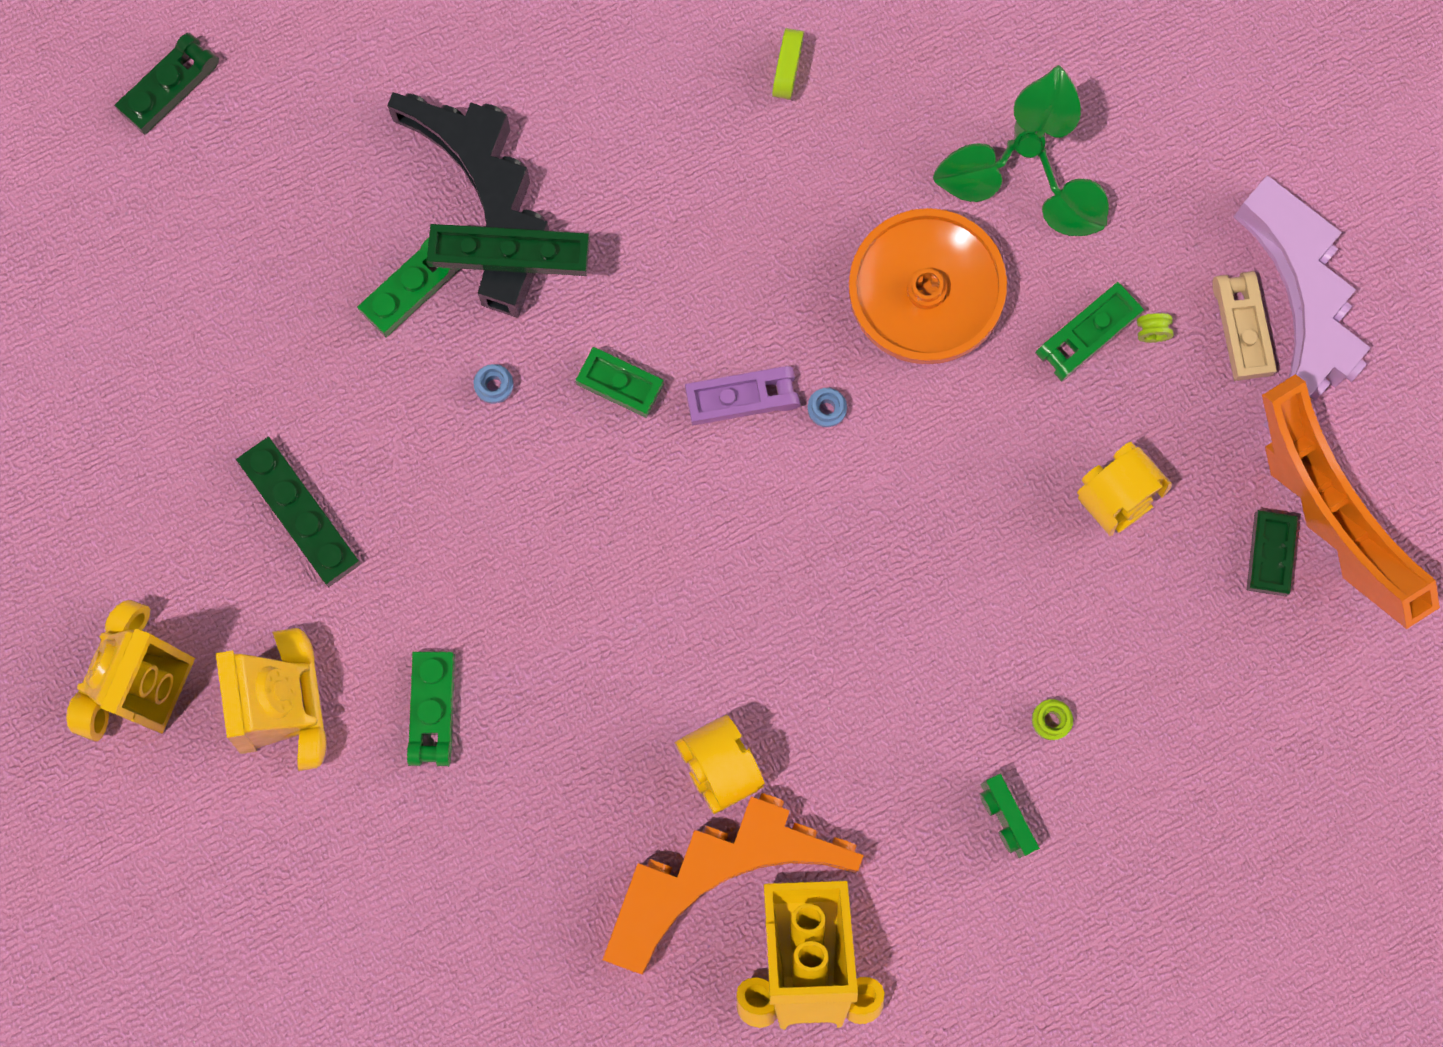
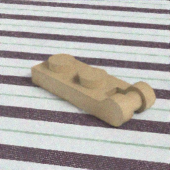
M1255 272L1240 273L1239 277L1229 278L1228 275L1215 276L1213 278V292L1218 300L1234 381L1273 376L1277 370ZM1241 292L1244 300L1234 301L1233 293Z

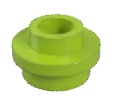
M1055 699L1045 700L1034 709L1032 713V726L1040 737L1051 741L1059 740L1065 737L1072 729L1073 715L1070 708L1062 701ZM1053 713L1058 717L1059 723L1057 727L1052 728L1045 723L1046 714Z

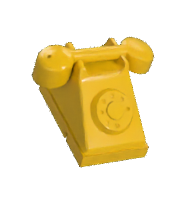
M126 600L116 605L109 613L105 622V633H101L99 636L101 642L91 660L83 682L77 685L78 693L72 697L67 707V727L73 734L94 742L99 741L106 731L109 712L163 734L195 658L154 635L142 631L150 617L149 606L133 600Z
M300 628L272 631L282 661L246 654H235L234 651L216 653L226 734L228 740L240 754L257 752V748L299 735L298 771L320 767L326 753V734L315 670L314 651L305 632Z
M848 881L764 884L769 982L755 977L742 981L738 986L736 1008L743 1022L752 1027L763 1028L773 1024L778 1019L780 1028L786 1030L787 1026L798 1023L828 1022L837 1025V1028L843 1026L845 1018L855 1024H866L879 1017L884 1004L885 992L883 986L871 977L856 978Z

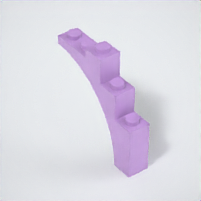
M1267 175L1234 215V218L1256 237L1274 262L1285 285L1293 315L1294 350L1288 378L1296 374L1306 381L1309 396L1313 400H1317L1329 384L1336 387L1345 378L1352 382L1366 366L1367 363L1362 358L1371 347L1339 323L1351 309L1352 305L1347 300L1356 289L1326 267L1325 264L1338 250L1333 245V242L1342 232ZM1266 420L1263 426H1265L1269 430L1268 422Z

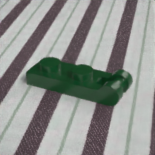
M186 33L178 39L175 48L114 106L131 124L146 135L216 68L219 58L209 49H202L200 41L191 33ZM191 58L194 64L189 69H186L183 64Z

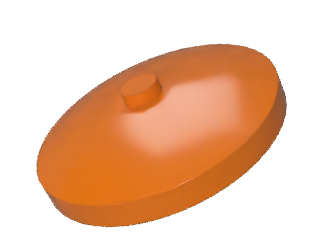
M923 208L905 211L879 224L859 246L849 275V299L852 312L866 337L888 355L916 364L949 362L977 348L986 340L997 325L1007 294L1005 265L997 246L990 236L966 217L941 209Z

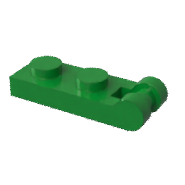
M429 238L424 241L421 248L357 306L359 312L385 338L460 270L457 268L438 267L432 272L426 267Z
M1117 282L1047 340L1035 354L1043 362L1047 360L1056 369L1054 374L1063 382L1090 357L1143 313L1144 309ZM1065 343L1074 352L1068 359L1059 350Z
M412 652L410 723L407 747L408 766H421L422 762H436L437 766L447 767L451 764L455 672L454 652ZM424 735H438L437 746H423Z

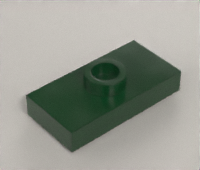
M1260 510L1254 513L1247 591L1285 597L1290 595L1298 516Z

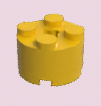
M1132 442L1122 446L1113 455L1115 460L1104 469L1101 465L1091 469L1082 478L1081 481L1084 485L1077 492L1079 495L1078 500L1109 536H1113L1115 529L1120 533L1139 520L1153 508L1151 504L1153 502L1152 497L1158 493L1163 498L1172 487V483L1140 447H1136Z
M727 714L674 742L683 761L689 764L691 769L689 776L699 794H703L713 815L756 793L765 785L753 755L749 749L746 750L740 739L742 735Z

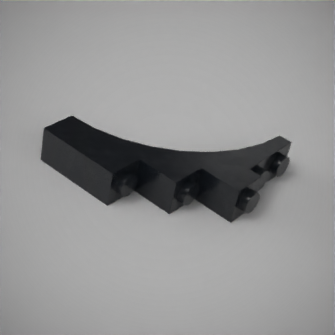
M392 92L387 107L393 122L416 131L443 149L464 171L479 196L485 214L486 227L549 231L548 221H545L544 217L531 210L519 212L529 187L530 179L528 169L524 167L522 162L508 156L500 159L510 133L508 117L503 110L492 104H483L481 106L470 103L464 116L454 107L442 105L440 108L428 104L418 95L407 93L404 96ZM484 270L478 290L481 305L518 318L536 273Z

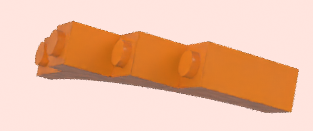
M1295 374L1262 394L1272 440L1270 444L1265 446L1270 474L1301 498L1306 526L1337 550L1342 578L1406 629L1438 610L1440 605L1436 580L1416 564L1391 539L1371 515L1338 465L1313 410L1306 381Z
M761 793L759 799L751 796L734 844L726 841L729 834L705 826L703 832L694 829L677 877L670 875L672 867L649 859L647 866L637 863L602 960L643 975L658 943L675 920L698 898L728 879L759 868L791 863L825 865L856 873L859 871L864 855L856 853L857 845L849 841L833 837L832 843L816 838L818 831L805 825L794 823L792 829L785 827L790 810L782 808L783 800L765 793Z

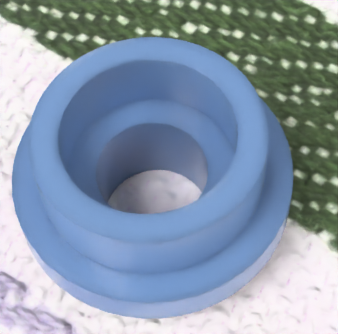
M497 364L487 365L481 368L475 375L474 389L477 396L484 402L490 404L500 403L511 395L513 379L505 367ZM491 380H499L501 382L500 388L495 391L489 390L487 384Z
M819 389L811 395L808 401V415L815 424L821 427L836 426L846 415V400L835 389ZM824 403H829L834 407V412L824 414L821 412L820 406Z

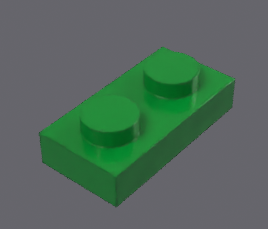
M592 347L575 380L577 386L647 418L664 385L663 379L595 347Z
M1001 773L980 784L984 791L979 794L980 799L990 816L996 814L1003 829L999 831V835L1007 851L1010 854L1016 852L1018 858H1021L1040 849Z

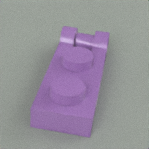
M778 367L685 384L692 426L772 411H789L800 407L799 395L794 392L792 382L795 380L793 367ZM777 385L778 395L768 396L766 386Z

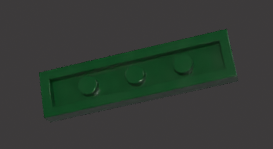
M430 224L427 264L429 267L587 276L590 237L589 233Z
M269 436L236 458V461L328 587L361 565V562Z

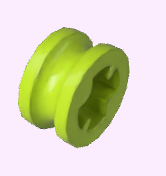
M1153 313L1139 317L1137 319V326L1142 328V331L1138 333V340L1156 343L1173 338L1174 331L1169 328V325L1173 322L1172 316L1165 313Z

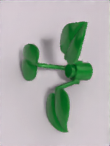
M1057 65L1046 75L1026 86L1017 96L1013 106L1016 119L1014 139L1007 142V148L999 160L996 161V154L991 146L981 143L969 144L948 155L938 165L933 174L934 182L953 196L968 202H980L989 199L1000 189L1002 174L998 169L1005 166L1013 151L1016 150L1026 158H1033L1038 155L1050 188L1055 194L1042 205L1043 217L1047 224L1055 231L1068 236L1091 235L1103 230L1107 226L1109 202L1104 189L1090 179H1074L1067 182L1061 190L1056 183L1047 157L1045 133L1056 138L1067 136L1076 128L1081 115V105L1076 87L1060 65Z

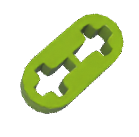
M785 28L772 97L787 100L792 98L804 31Z

